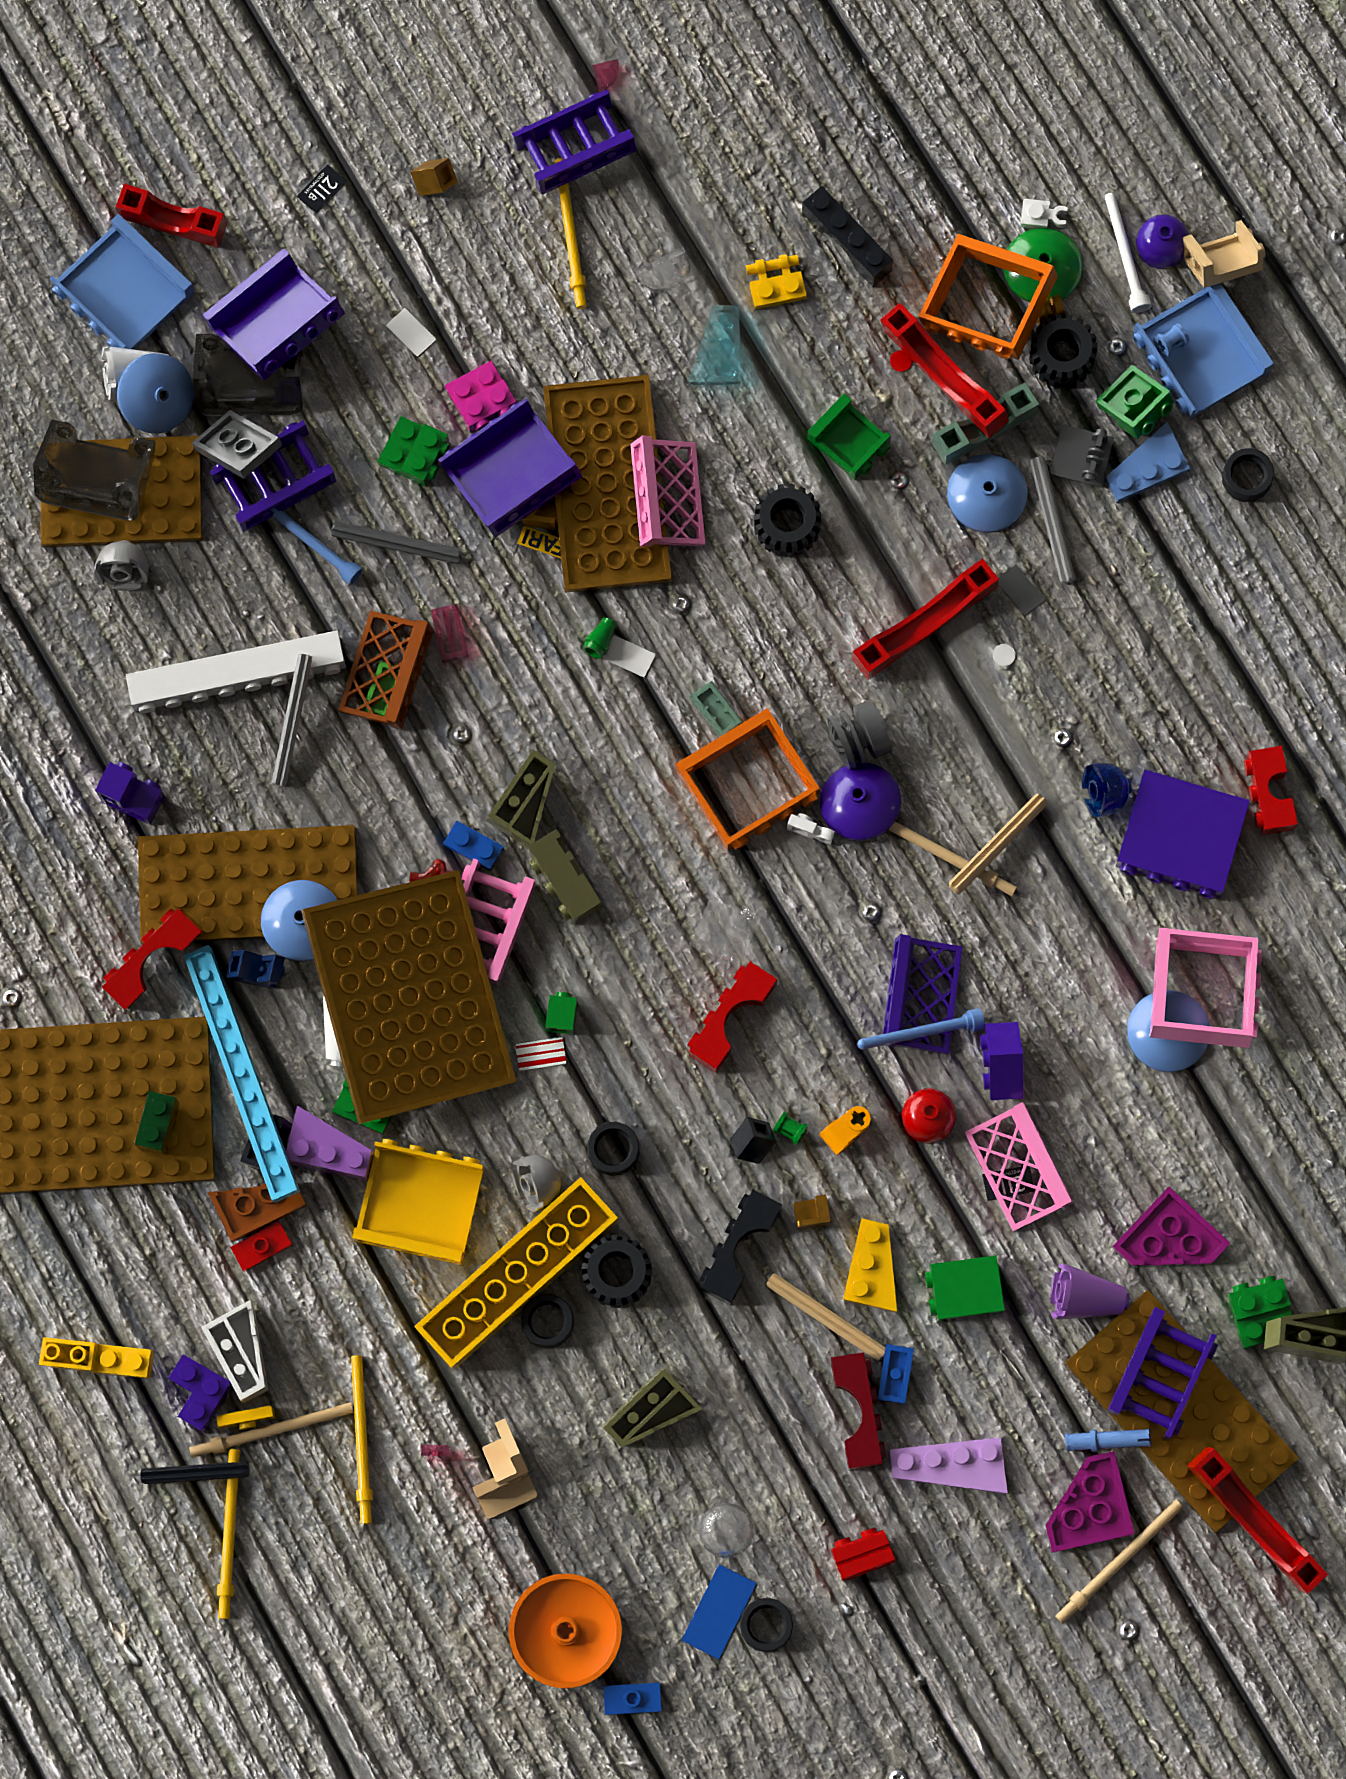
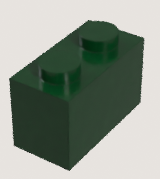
M151 1091L148 1092L134 1143L138 1149L166 1155L180 1103L176 1097Z

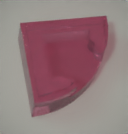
M618 59L592 65L599 92L608 89L615 82L619 71Z

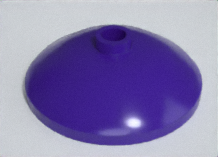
M855 763L854 768L847 769L844 766L828 778L820 795V809L824 821L831 830L835 831L834 833L849 840L865 841L882 835L894 824L901 809V793L894 777L884 768L872 763ZM856 792L863 793L860 798H855L854 794Z

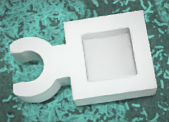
M1023 199L1020 227L1047 228V224L1052 223L1057 228H1065L1066 220H1059L1057 215H1067L1068 208L1066 206H1057L1054 209H1049L1050 201Z
M801 813L797 816L791 814L787 823V830L831 845L835 831L817 826V823L813 822V818Z

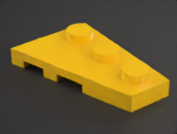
M861 1218L843 1300L897 1313L889 1225Z

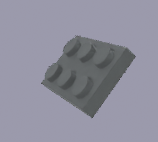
M229 410L194 440L192 445L195 451L244 479L278 450L282 443L279 437Z

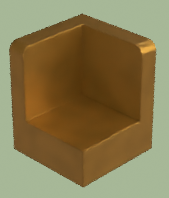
M449 158L426 161L410 171L420 196L443 193L458 182Z
M551 502L544 503L523 518L524 525L556 531L558 525L556 504Z
M826 1194L817 1195L815 1199L794 1202L793 1207L797 1230L830 1225Z

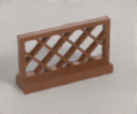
M370 610L338 711L343 714L388 724L392 728L402 730L434 632L430 624L422 620H417L416 622ZM375 619L385 621L389 629L375 636L372 630ZM404 626L413 628L410 637L400 642L395 631ZM392 634L397 644L383 651L378 641ZM376 643L381 654L367 661L364 656L365 650ZM401 649L404 655L403 660L392 667L387 656ZM384 659L389 669L375 677L370 666ZM368 668L373 679L359 686L356 681L357 674ZM392 674L396 680L395 685L384 692L379 681ZM375 682L381 694L367 702L362 691L369 688ZM359 693L365 704L356 709L348 708L349 699ZM384 699L388 705L385 715L374 714L371 706ZM367 707L369 712H365L362 710Z

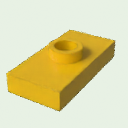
M269 1405L218 1415L216 1419L220 1429L239 1426L240 1430L255 1428L256 1422L276 1419L274 1408Z

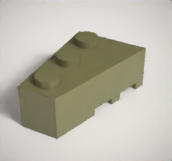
M533 749L485 821L529 850L528 846L535 842L556 764Z
M555 829L528 846L532 859L529 864L537 876L542 874L547 883L543 884L549 896L551 898L557 897L561 904L558 909L566 921L571 919L575 925L601 909L602 904L584 873L580 871L573 860V855L570 851H567L560 840L559 832Z
M1346 1307L1284 1316L1266 1322L1264 1349L1336 1364L1345 1363Z

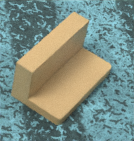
M505 1418L495 1423L501 1439L482 1447L497 1485H502L529 1472Z
M528 1473L502 1485H497L495 1478H491L472 1487L487 1519L494 1518L538 1496Z

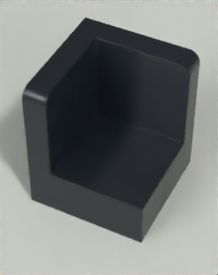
M751 1117L745 1118L730 1139L737 1159L756 1164L762 1162L777 1142L769 1122Z

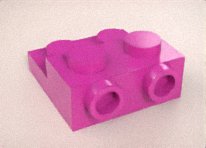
M492 361L445 385L447 393L470 433L475 430L480 431L492 419L498 418L516 403Z

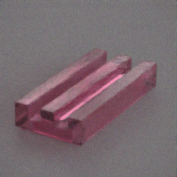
M457 604L431 609L442 663L448 662L450 659L457 660L459 657H469ZM451 611L454 614L462 649L460 651H456L448 616V612ZM438 614H443L451 653L446 654Z
M423 1444L421 1446V1456L424 1460H431L432 1455L436 1461H442V1455H444L447 1461H453V1450L449 1445Z

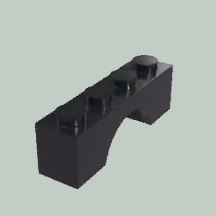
M823 186L819 187L802 202V214L819 232L828 234L842 247L852 261L855 270L872 287L892 272L893 259Z
M752 1189L750 1195L745 1193L738 1205V1209L741 1212L737 1220L731 1218L725 1230V1233L729 1234L724 1244L718 1243L712 1254L715 1261L711 1269L706 1266L699 1279V1282L703 1283L701 1291L730 1306L744 1281L734 1263V1253L737 1245L743 1238L752 1233H769L782 1209V1204Z

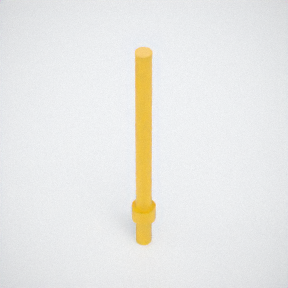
M558 158V159H555L554 162H555V163H558V162L562 161L563 159H562V158ZM567 183L558 187L572 275L569 280L571 290H574L576 308L585 309L587 304L584 289L587 286L585 276L582 275L570 191Z
M361 1355L351 1356L359 1490H356V1499L360 1503L361 1524H371L373 1489H370L363 1360Z
M229 1449L228 1463L239 1462L240 1450ZM238 1478L227 1479L221 1582L217 1585V1596H220L218 1619H230L231 1597H234L232 1571Z

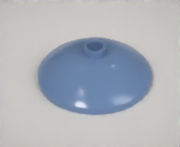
M150 353L136 358L123 371L118 382L117 401L122 415L134 428L152 434L165 433L179 426L191 410L194 400L193 382L187 369L177 359L165 354ZM164 390L165 398L161 400L159 394Z
M992 454L977 455L962 462L951 475L947 489L948 504L956 519L972 530L985 533L1001 531L1015 523L1023 513L1028 497L1027 484L1019 468L1006 458ZM986 484H990L993 490L986 491L983 487Z
M308 880L292 881L277 888L265 902L261 914V928L269 946L277 954L289 960H314L304 920L297 921L295 916L298 913H302V909L337 901L335 895L325 886Z
M1166 990L1165 1022L1210 1026L1205 1011L1197 1001L1184 993ZM1153 993L1143 998L1133 1009L1127 1025L1128 1042L1135 1056L1146 1066L1161 1072L1181 1071L1196 1063L1205 1052L1208 1044L1150 1038Z

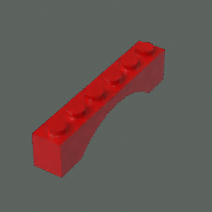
M901 303L880 319L884 332L989 439L1009 422L1006 409L988 391L967 376L945 354L919 321Z
M982 558L961 573L951 584L920 609L891 628L873 636L855 649L852 653V661L866 679L870 680L998 587L999 578Z
M1206 1447L1187 1465L1299 1591L1308 1594L1328 1575L1316 1560L1268 1513L1244 1485L1232 1467L1214 1448Z

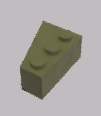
M660 1368L601 1427L623 1448L659 1429L702 1410V1408L664 1368Z

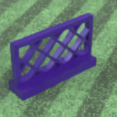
M903 934L895 938L882 1034L903 1030L908 1024H911L913 1028L919 1027L914 1020L925 1012L933 1023H937L938 1020L930 1011V1008L939 1001L947 1009L946 1017L940 1022L953 1019L962 946L915 939ZM914 945L924 947L930 957L919 964L912 955ZM932 949H938V951L934 953ZM943 950L955 952L953 964L948 968H945L936 956ZM931 959L942 971L932 980L922 969V966ZM911 962H912V964L915 966V968L912 969V970H911ZM951 968H953L952 976L948 972ZM916 970L927 982L917 991L909 982L910 975ZM943 974L951 983L950 990L944 995L940 993L933 983ZM929 985L938 999L927 1007L918 993ZM909 989L911 995L907 997V992ZM947 995H949L948 1002L945 1000ZM912 997L923 1008L913 1018L905 1009L906 1002ZM904 1016H905V1017L907 1018V1020H908L905 1024H903V1023H904ZM951 1031L941 1033L944 1037L942 1047L932 1045L926 1036L917 1038L913 1042L901 1041L883 1046H899L948 1054ZM922 1039L925 1044L917 1042Z

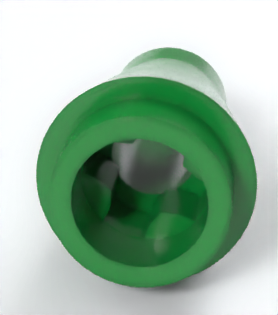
M603 618L597 627L583 640L584 652L596 659H601L603 655H606L614 630L617 627L616 623L609 618Z

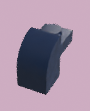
M246 950L232 951L226 978L245 984L276 988L284 975L285 967L283 964L285 957L276 954L262 956Z

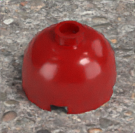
M934 1088L920 1089L911 1094L905 1101L901 1114L902 1123L907 1134L915 1141L924 1144H932L946 1139L953 1131L957 1119L956 1107L951 1098L943 1091Z

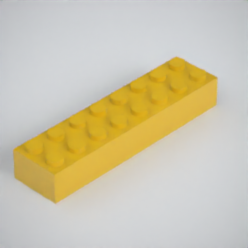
M580 1177L414 1327L454 1371L518 1314L531 1299L538 1296L588 1251L594 1243L598 1242L618 1224V1217Z

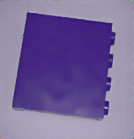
M283 248L206 311L203 316L211 330L259 377L265 380L327 328L345 315V312L335 296L331 298L295 264L291 255Z
M526 398L512 405L507 412L498 418L492 419L487 426L477 433L468 436L463 443L454 449L448 450L443 457L438 459L445 472L494 538L582 477L575 462L571 457H568L533 411Z
M1144 769L1115 867L1120 868V872L1127 875L1135 876L1136 873L1145 875L1147 880L1161 884L1162 881L1171 883L1173 888L1181 891H1188L1189 889L1198 891L1199 895L1204 898H1220L1225 887L1250 800Z

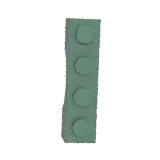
M1026 382L999 398L998 402L1006 409L1009 422L990 439L970 419L955 421L933 433L932 445L943 463L947 465L1037 415L1039 403Z

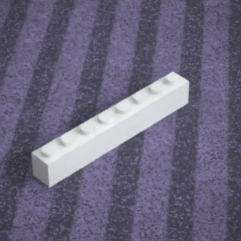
M338 630L126 674L131 705L135 712L149 713L153 712L155 707L165 705L167 708L178 707L184 701L202 702L206 701L208 696L219 694L220 697H226L235 694L237 690H259L261 685L271 683L273 686L284 685L288 680L293 679L297 657L300 653L312 656L308 679L313 678L314 674L325 673V675L337 674L341 671L340 669L346 668Z

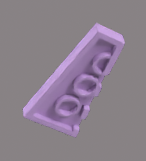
M1001 1437L889 1450L892 1479L1008 1494Z

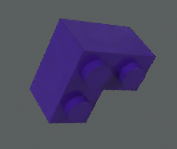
M109 762L95 789L100 800L110 807L151 825L165 798L162 790H160L161 786L148 779L146 782L138 780L137 775L132 772L133 768L125 763L118 762L116 765Z
M1018 1022L985 1024V1035H980L983 1067H988V1073H983L984 1090H989L990 1101L1023 1099V1050Z
M183 1354L169 1376L171 1381L191 1392L190 1397L177 1417L206 1433L233 1386L230 1381Z

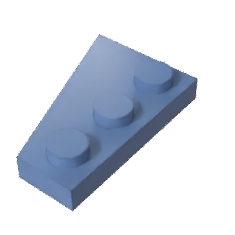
M1168 422L1106 476L1105 481L1116 503L1190 471V467Z

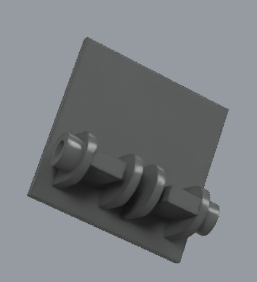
M1062 424L1049 475L1101 488L1114 437L1107 436V431L1104 429H1097L1095 433Z

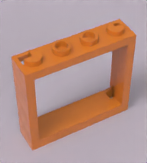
M957 234L918 317L924 329L931 334L937 335L941 333L947 335L954 342L961 343L965 341L980 351L988 349L994 351L1001 358L1009 359L1011 357L1019 360L1058 276L1053 265ZM965 257L1040 281L1011 343L937 318Z
M768 708L675 764L677 773L727 851L733 847L735 850L743 847L749 842L748 838L756 833L758 836L766 833L772 828L770 824L779 819L781 822L787 820L791 814H795L794 810L801 805L804 807L810 806L817 801L818 798L816 796L820 793L819 786ZM767 728L807 790L730 837L690 774Z

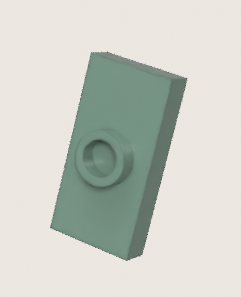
M712 681L689 696V699L719 737L743 723Z

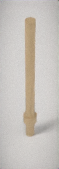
M894 822L888 829L960 869H963L969 862L897 822ZM984 869L977 876L978 879L982 880V884L991 889L995 887L1010 896H1013L1017 889L1016 886L998 877V873L990 869L988 871Z
M352 1402L232 1436L210 1438V1442L189 1447L192 1458L212 1452L216 1455L225 1452V1449L352 1414L354 1409Z
M1175 1500L1080 1592L1076 1591L1069 1598L1070 1602L1055 1615L1056 1619L1061 1624H1064L1078 1609L1081 1611L1088 1605V1600L1184 1507Z

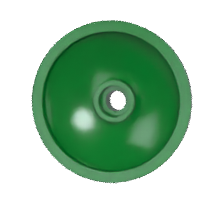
M1051 228L1031 229L1017 236L1007 248L1009 251L1039 260L1041 257L1049 259L1047 264L1054 266L1058 278L1047 300L1051 296L1058 294L1063 300L1078 286L1083 271L1082 256L1077 245L1064 233ZM1003 269L1005 280L1010 289L1021 299L1031 302L1040 281Z

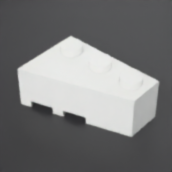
M249 1300L201 1327L242 1403H246L268 1391L254 1303Z

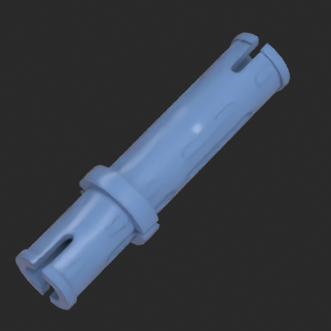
M1150 1428L1108 1432H1097L1094 1429L1090 1430V1433H1066V1451L1091 1449L1092 1452H1098L1099 1449L1151 1447V1436H1149L1151 1432Z

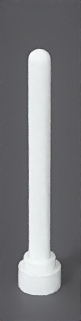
M1108 193L1105 196V200L1132 293L1129 300L1132 313L1144 312L1152 307L1150 297L1141 289L1116 197L1113 193Z

